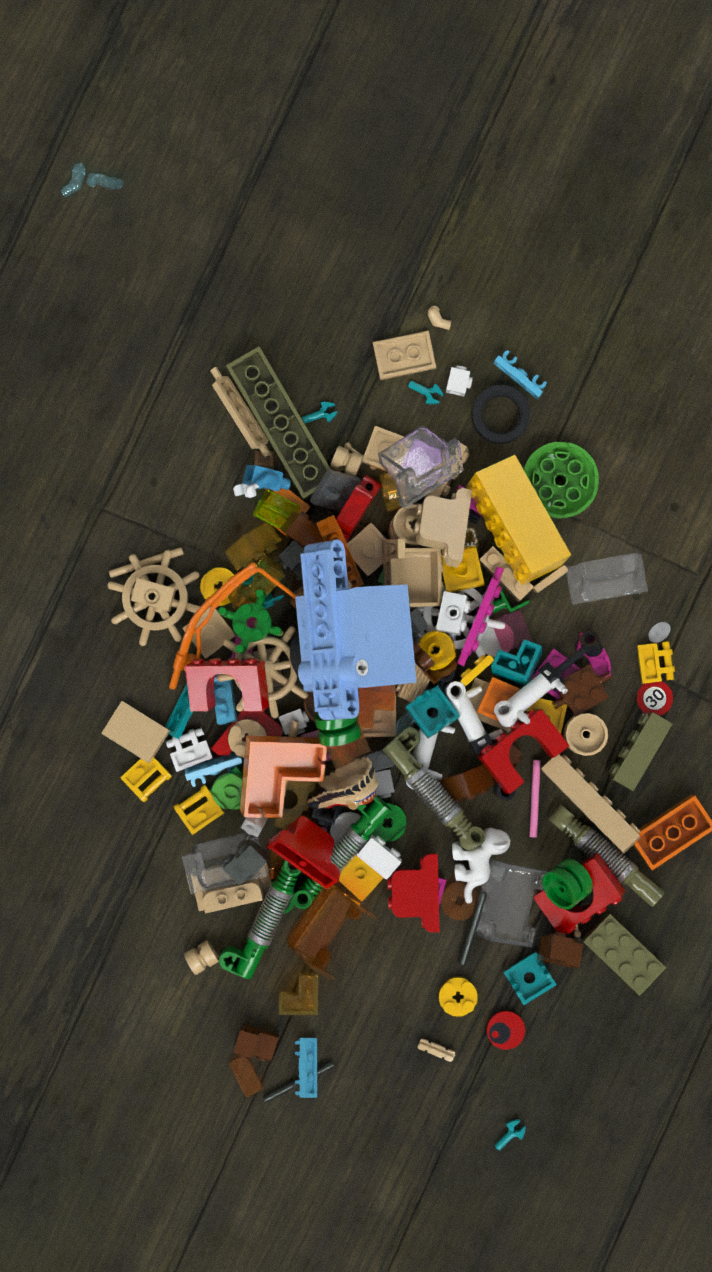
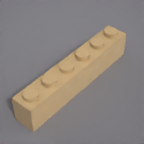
M559 754L549 760L541 770L623 854L627 852L640 839L638 834L640 830L633 823L629 825L624 820L626 816L619 809L615 811L611 807L613 803L605 795L601 797L597 793L599 789L592 782L588 784L583 779L585 775L578 768L574 770L570 766L572 762L566 755L560 756Z

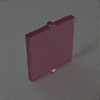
M521 610L508 615L504 614L503 617L495 619L505 623L504 629L493 628L502 651L505 652L513 648L519 649L524 639L532 642Z

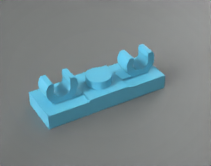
M508 350L504 352L502 357L498 355L493 364L534 398L538 399L543 393L541 389L546 386L547 382L544 381L542 385H537L538 375H535L531 382L526 377L528 374L523 369L511 366L515 364L517 357H514L512 361H508L506 358L509 354Z
M215 677L214 694L217 724L222 725L237 721L232 680L218 682Z
M233 752L228 757L224 755L193 765L185 769L187 781L191 780L193 787L196 786L195 779L200 778L202 783L205 784V775H217L225 768L229 772L236 765L242 769V757L237 756Z
M300 1038V1041L295 1042V1044L300 1045V1051L295 1052V1055L300 1056L298 1066L300 1080L295 1081V1084H300V1091H296L295 1094L300 1095V1098L317 1097V1038Z

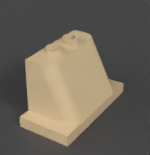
M405 539L383 540L384 586L408 584L410 607L441 606L444 589L441 577L443 572L441 549H405Z
M267 863L254 876L251 874L241 885L223 870V866L190 874L198 910H205V914L261 901L267 895L269 886L272 883Z

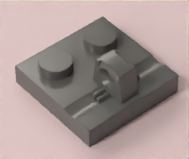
M328 469L310 501L313 505L341 511L361 480L357 476Z

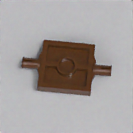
M588 664L563 678L564 685L568 691L565 694L560 692L561 698L552 702L554 709L556 710L566 705L575 717L606 700L609 697L604 690L603 683L613 678L612 675H609L611 673L607 671L598 676L591 665Z

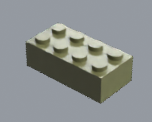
M653 712L643 713L637 722L639 724L637 730H632L627 739L629 740L627 747L623 746L618 754L620 759L616 764L613 763L608 771L610 774L608 778L631 791H634L673 725Z
M606 912L581 938L639 996L666 969L609 912Z

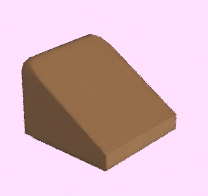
M255 451L254 465L274 470V451H270L272 454L264 458L261 451Z

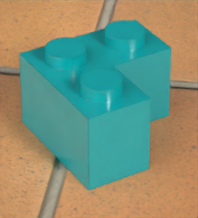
M524 639L517 656L498 649L491 665L492 674L523 686L527 685L531 681L543 654L542 646Z

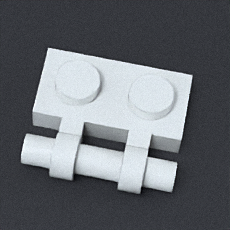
M202 728L188 730V733L181 735L180 739L172 737V739L166 741L168 748L175 746L177 750L170 754L176 772L213 758L207 740L200 743L197 737L204 735ZM191 740L193 745L183 749L181 743Z

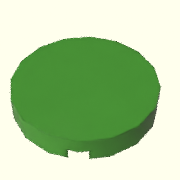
M225 773L214 781L212 797L221 808L240 809L243 779L241 775Z

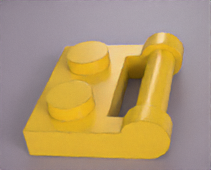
M154 757L151 763L140 759L120 778L145 803L149 799L148 796L166 779L169 780L172 775ZM158 770L161 775L145 790L141 791L138 787Z
M206 785L200 787L201 790L181 804L177 803L173 806L192 835L225 813L216 804ZM206 796L208 799L206 803L186 815L185 809Z

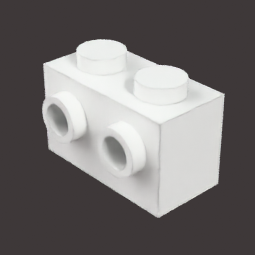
M371 835L369 841L363 845L357 856L387 880L402 861L400 858L401 854L394 848L390 850L386 847V842L381 837Z

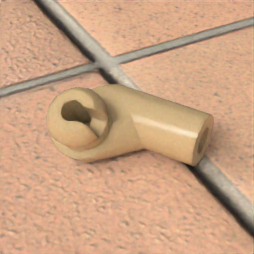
M431 306L428 310V317L432 325L449 330L452 321L443 319L439 313L440 309L437 306Z

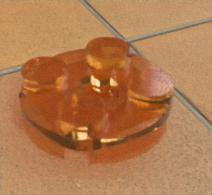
M453 882L443 891L441 906L445 914L451 919L466 920L473 916L478 899V893L475 888L472 890V902L470 904L464 901L463 905L459 906V904L454 902L457 900V896L464 898V889L467 884L465 882Z

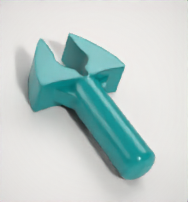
M410 381L408 384L409 388L426 396L425 404L435 405L440 403V401L433 399L431 394L437 393L443 397L441 389L436 384H434L433 388L429 389L414 381Z
M321 402V409L303 416L302 421L306 424L320 418H325L328 423L331 422L338 411L331 414L324 412H326L327 408L335 406V404Z
M514 1119L506 1123L508 1132L495 1144L497 1150L500 1151L513 1137H518L522 1140L526 1128L525 1124L520 1130L514 1131V1127L520 1122V1119Z

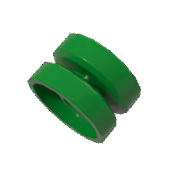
M319 713L314 716L316 727L320 729L318 732L319 741L323 746L348 744L357 740L362 735L360 725L356 722L358 715L356 718L323 720L320 718Z
M564 859L555 868L548 871L542 880L543 889L547 897L553 904L565 910L573 908L586 898L593 888L592 879L588 871L580 863L572 859Z

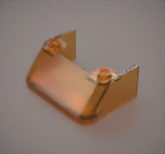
M335 884L328 889L323 888L322 891H319L320 893L313 900L287 939L288 947L307 965L333 981L335 977L326 969L331 961V952L327 947L347 918L356 921L364 913L375 920L378 917L365 905Z

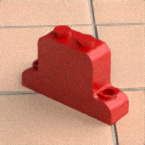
M365 475L360 485L356 486L336 518L346 543L382 487V484ZM372 484L373 489L368 491L366 485Z
M243 709L238 715L237 721L229 726L211 750L218 755H226L228 757L232 752L228 742V735L231 728L241 720L251 719L258 722L264 727L267 736L282 737L283 728L265 713L266 709L263 711H244ZM245 733V737L242 738L243 742H246V735H249L248 733Z
M300 816L290 823L286 830L280 831L269 839L267 845L269 849L325 889L339 881L340 870L331 862L334 839L307 817Z
M426 853L423 858H420V868L396 869L392 873L391 878H388V890L392 889V897H388V909H392L393 914L399 918L421 917L422 928H425L428 932H440L438 854Z

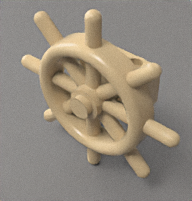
M165 550L161 565L142 567L135 554H131L129 560L136 571L128 578L125 585L115 582L107 584L109 589L122 592V603L125 610L114 616L111 622L118 624L129 617L132 622L142 627L139 640L141 646L146 645L150 630L156 631L168 628L176 642L181 641L182 637L175 624L182 618L185 611L195 613L201 607L188 603V591L186 588L187 584L199 578V573L195 571L181 578L176 572L168 568L172 555L170 550ZM158 573L156 583L151 582L147 575ZM165 576L170 577L175 583L164 586ZM176 590H179L180 600L174 599ZM149 606L145 620L136 614ZM171 606H172V607H176L177 610H176L175 613L170 617V615H169V613H168L167 611L170 612ZM155 612H159L164 621L154 623Z
M257 619L253 621L254 628L257 626ZM293 626L287 629L281 639L267 636L258 642H249L244 654L236 652L235 648L237 645L229 639L223 642L225 647L236 653L235 658H238L239 661L248 658H257V661H264L269 708L272 718L279 716L276 700L284 697L290 691L304 699L308 697V692L295 684L298 676L292 667L290 646L287 644L295 633ZM265 644H272V645H275L276 647H275V648H271V649H266V648H265ZM257 646L258 651L253 652L254 656L248 653L250 649ZM282 651L288 656V661L279 662V655ZM291 668L289 679L282 675V669ZM219 674L216 677L218 682L234 679L227 674ZM235 680L238 688L241 690L239 683ZM283 685H284L283 688H281V689L278 690L277 692H274V688H273V687H278V686H283ZM242 698L236 706L237 711L244 709Z

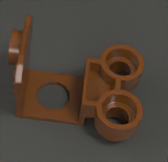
M415 641L413 642L414 659L418 656L415 663L433 684L442 677L450 675L457 668L456 661L452 660L442 669L431 670L430 668L435 664L434 661Z

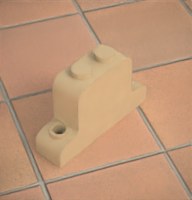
M459 489L456 493H452L451 500L428 496L422 504H418L416 509V515L419 517L418 522L414 524L413 533H416L417 543L422 546L443 550L444 562L448 566L458 568L462 562L472 494L471 489Z

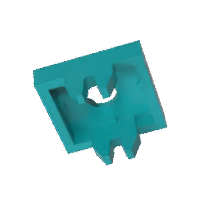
M438 685L431 690L425 691L423 695L420 694L415 701L406 706L407 711L427 739L460 718V715ZM429 708L437 709L438 716L436 718H430L427 715Z
M536 951L503 971L523 1005L556 986L555 981L543 962L537 960L538 954ZM527 972H532L535 975L534 982L526 983L524 975Z

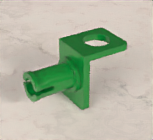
M502 588L500 598L493 601L495 608L491 615L504 608L509 609L511 613L531 603V601L528 600L513 608Z

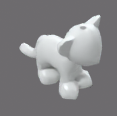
M486 828L484 831V843L473 850H465L459 842L452 843L454 860L469 861L470 870H466L463 864H455L456 881L467 882L464 889L466 903L470 904L472 902V890L489 880V860L491 855L505 853L510 846L511 840L507 833L502 830Z

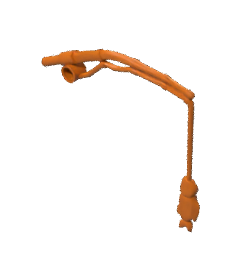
M254 562L230 577L223 586L206 599L186 627L180 649L177 651L174 660V670L169 688L175 690L181 671L183 669L185 671V666L191 663L193 659L200 658L202 651L200 634L202 628L209 622L213 611L230 593L253 574L260 572L295 600L297 595L265 570L256 567ZM211 606L207 617H206V618L204 619V621L196 628V625H197L198 621L200 620L201 616H202V615L206 612V610ZM194 633H196L197 640L196 655L188 654Z

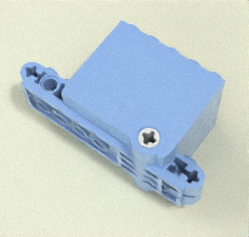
M331 540L306 545L304 553L300 554L304 595L295 597L301 652L298 676L304 685V691L313 692L315 712L319 713L321 719L356 718L359 713L358 688L417 683L408 584L348 588L343 543L340 540Z

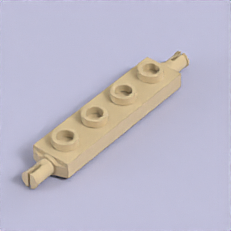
M214 367L210 370L216 379L212 386L252 449H260L264 458L270 456L272 453L266 446L269 440L229 376H222L218 367Z

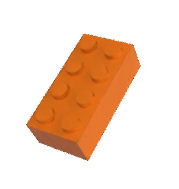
M691 794L639 828L640 832L638 834L640 839L633 846L650 870H654L712 831V820L697 797Z

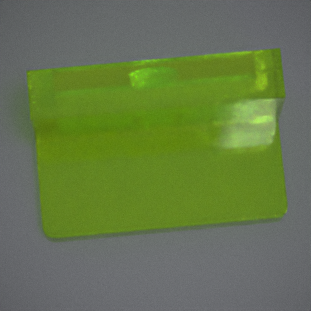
M266 490L259 500L253 516L280 529L293 510L298 512L300 506L270 490Z

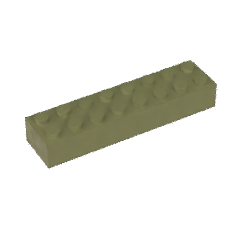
M257 347L227 364L226 367L302 499L306 500L314 494L330 467L261 348Z

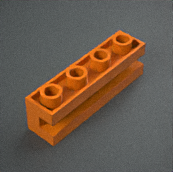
M333 515L317 522L316 524L324 542L340 540L343 543L347 577L352 584L351 588L363 585L364 583L335 516Z

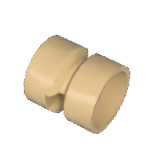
M338 446L330 469L338 472L344 471L345 474L356 476L364 455L357 452L349 453V449Z
M209 940L199 944L198 949L192 948L184 953V957L195 975L204 971L207 965L211 967L219 962V957Z

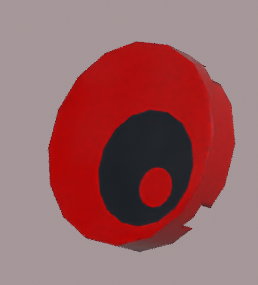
M503 1010L491 1016L487 1023L486 1031L489 1040L494 1046L499 1049L508 1050L515 1048L522 1042L525 1035V1026L519 1015L513 1011Z

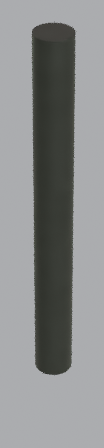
M480 891L459 959V964L466 965L487 896V893L484 891Z
M332 1060L317 1067V1076L335 1067ZM298 1077L263 1096L265 1102L267 1103L300 1086V1084H295V1081L300 1080V1078Z

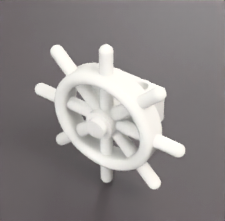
M444 586L440 609H436L434 606L417 607L428 624L425 634L430 631L449 633V636L454 641L455 649H463L470 632L466 624H473L476 616L466 614L478 606L480 608L485 593L481 595L474 588L458 591L456 594L447 592ZM465 594L471 596L475 600H473L472 602L468 601V597ZM489 615L485 620L487 626L484 633L487 627L505 628L504 622L489 619ZM432 616L438 617L436 626H433ZM461 632L466 637V639L455 641L456 635L461 636ZM480 633L478 641L482 638L484 633ZM480 645L476 650V654L479 658L482 655L485 656V652L483 651Z

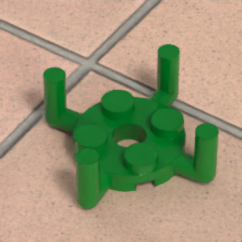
M260 589L256 591V603L243 604L236 612L227 610L224 607L218 610L220 615L233 620V630L242 639L241 644L235 648L236 652L240 654L246 652L249 642H258L267 637L269 633L276 636L283 635L282 629L272 626L271 616L266 608L263 607L266 593ZM256 618L257 626L249 628L247 625L248 619Z

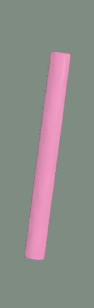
M533 760L529 837H537L541 760Z

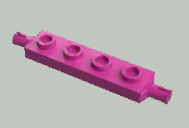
M496 567L495 573L491 577L490 584L464 647L461 650L457 664L465 666L468 656L473 651L476 652L480 641H478L480 633H484L487 626L485 620L488 615L491 616L495 606L493 601L495 597H499L502 590L500 578L504 569Z

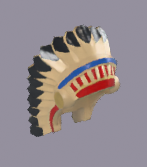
M365 757L361 759L356 758L354 762L349 761L348 764H342L341 767L336 768V771H331L330 775L325 776L324 782H318L319 786L327 790V792H323L317 795V797H312V799L307 801V806L312 808L326 807L328 809L333 806H348L350 809L355 810L358 806L371 802L375 797L379 784L378 779L375 777L373 762Z

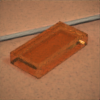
M238 1057L229 1062L246 1098L264 1088L249 1058L242 1059Z

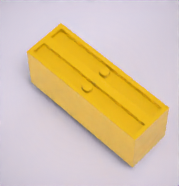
M513 455L474 474L466 487L472 490L471 498L476 503L477 511L483 515L487 529L493 533L496 545L503 551L506 563L510 564L513 569V575L520 582L521 586L561 567L571 556V553L517 457Z

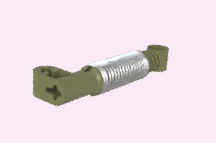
M415 728L405 729L391 740L382 751L404 774L406 782L413 787L415 793L418 792L417 795H420L422 800H425L424 803H427L431 811L436 813L438 819L446 827L453 828V832H456L457 836L460 835V845L465 850H473L485 841L484 831L474 825L470 826L472 823L470 821L467 822L468 818L464 819V810L458 803L454 804L456 801H452L453 798H451L449 793H446L447 790H444V787L441 788L442 785L439 786L440 782L436 783L437 780L434 781L435 777L432 778L433 774L429 775L431 772L427 773L428 769L425 765L418 763L411 755L410 751L420 742V734ZM407 739V743L403 745L401 742Z
M560 804L548 820L561 831L565 830V834L569 833V837H573L574 845L581 849V851L585 849L584 853L588 852L587 855L590 854L589 858L599 853L622 885L629 886L640 898L651 907H654L665 892L641 873L635 863L631 862V860L628 861V858L625 859L626 855L620 854V851L615 849V846L612 847V844L604 840V837L601 838L602 835L598 836L599 833L596 834V830L590 826H582L581 821L578 823V819H574L575 816Z

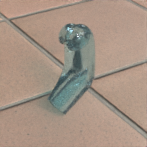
M77 163L73 166L71 181L60 189L64 197L70 196L81 189L86 168L82 163Z
M89 173L86 180L87 184L91 187H95L96 184L107 189H121L123 187L121 179L99 173Z
M406 712L397 721L396 736L415 723L409 712Z

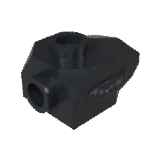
M321 788L319 794H322L323 792H327V790H324V789ZM333 806L330 809L326 807H311L310 819L315 821V824L320 827L334 825L340 814L341 807Z

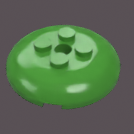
M566 442L548 443L537 449L525 464L524 472L547 513L552 518H569L578 515L592 503L597 494L599 484L597 466L593 458L578 445ZM562 476L565 480L564 485L556 484L555 477Z

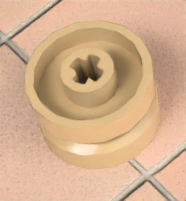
M416 504L405 505L399 509L389 524L388 533L390 539H405V549L424 547L417 543L416 533H413L414 524L418 522L419 517L416 515L418 506Z
M582 713L571 717L567 721L563 730V738L569 744L568 748L571 751L583 756H589L600 752L604 748L608 739V730L604 721L598 716ZM584 731H588V732H589V735H587V738H584V737H583V732H584Z

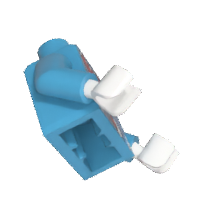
M247 465L243 483L236 485L233 490L235 496L245 494V497L251 498L257 495L255 490L257 488L259 490L262 488L271 491H279L280 488L288 490L291 479L284 478L283 472L256 465Z

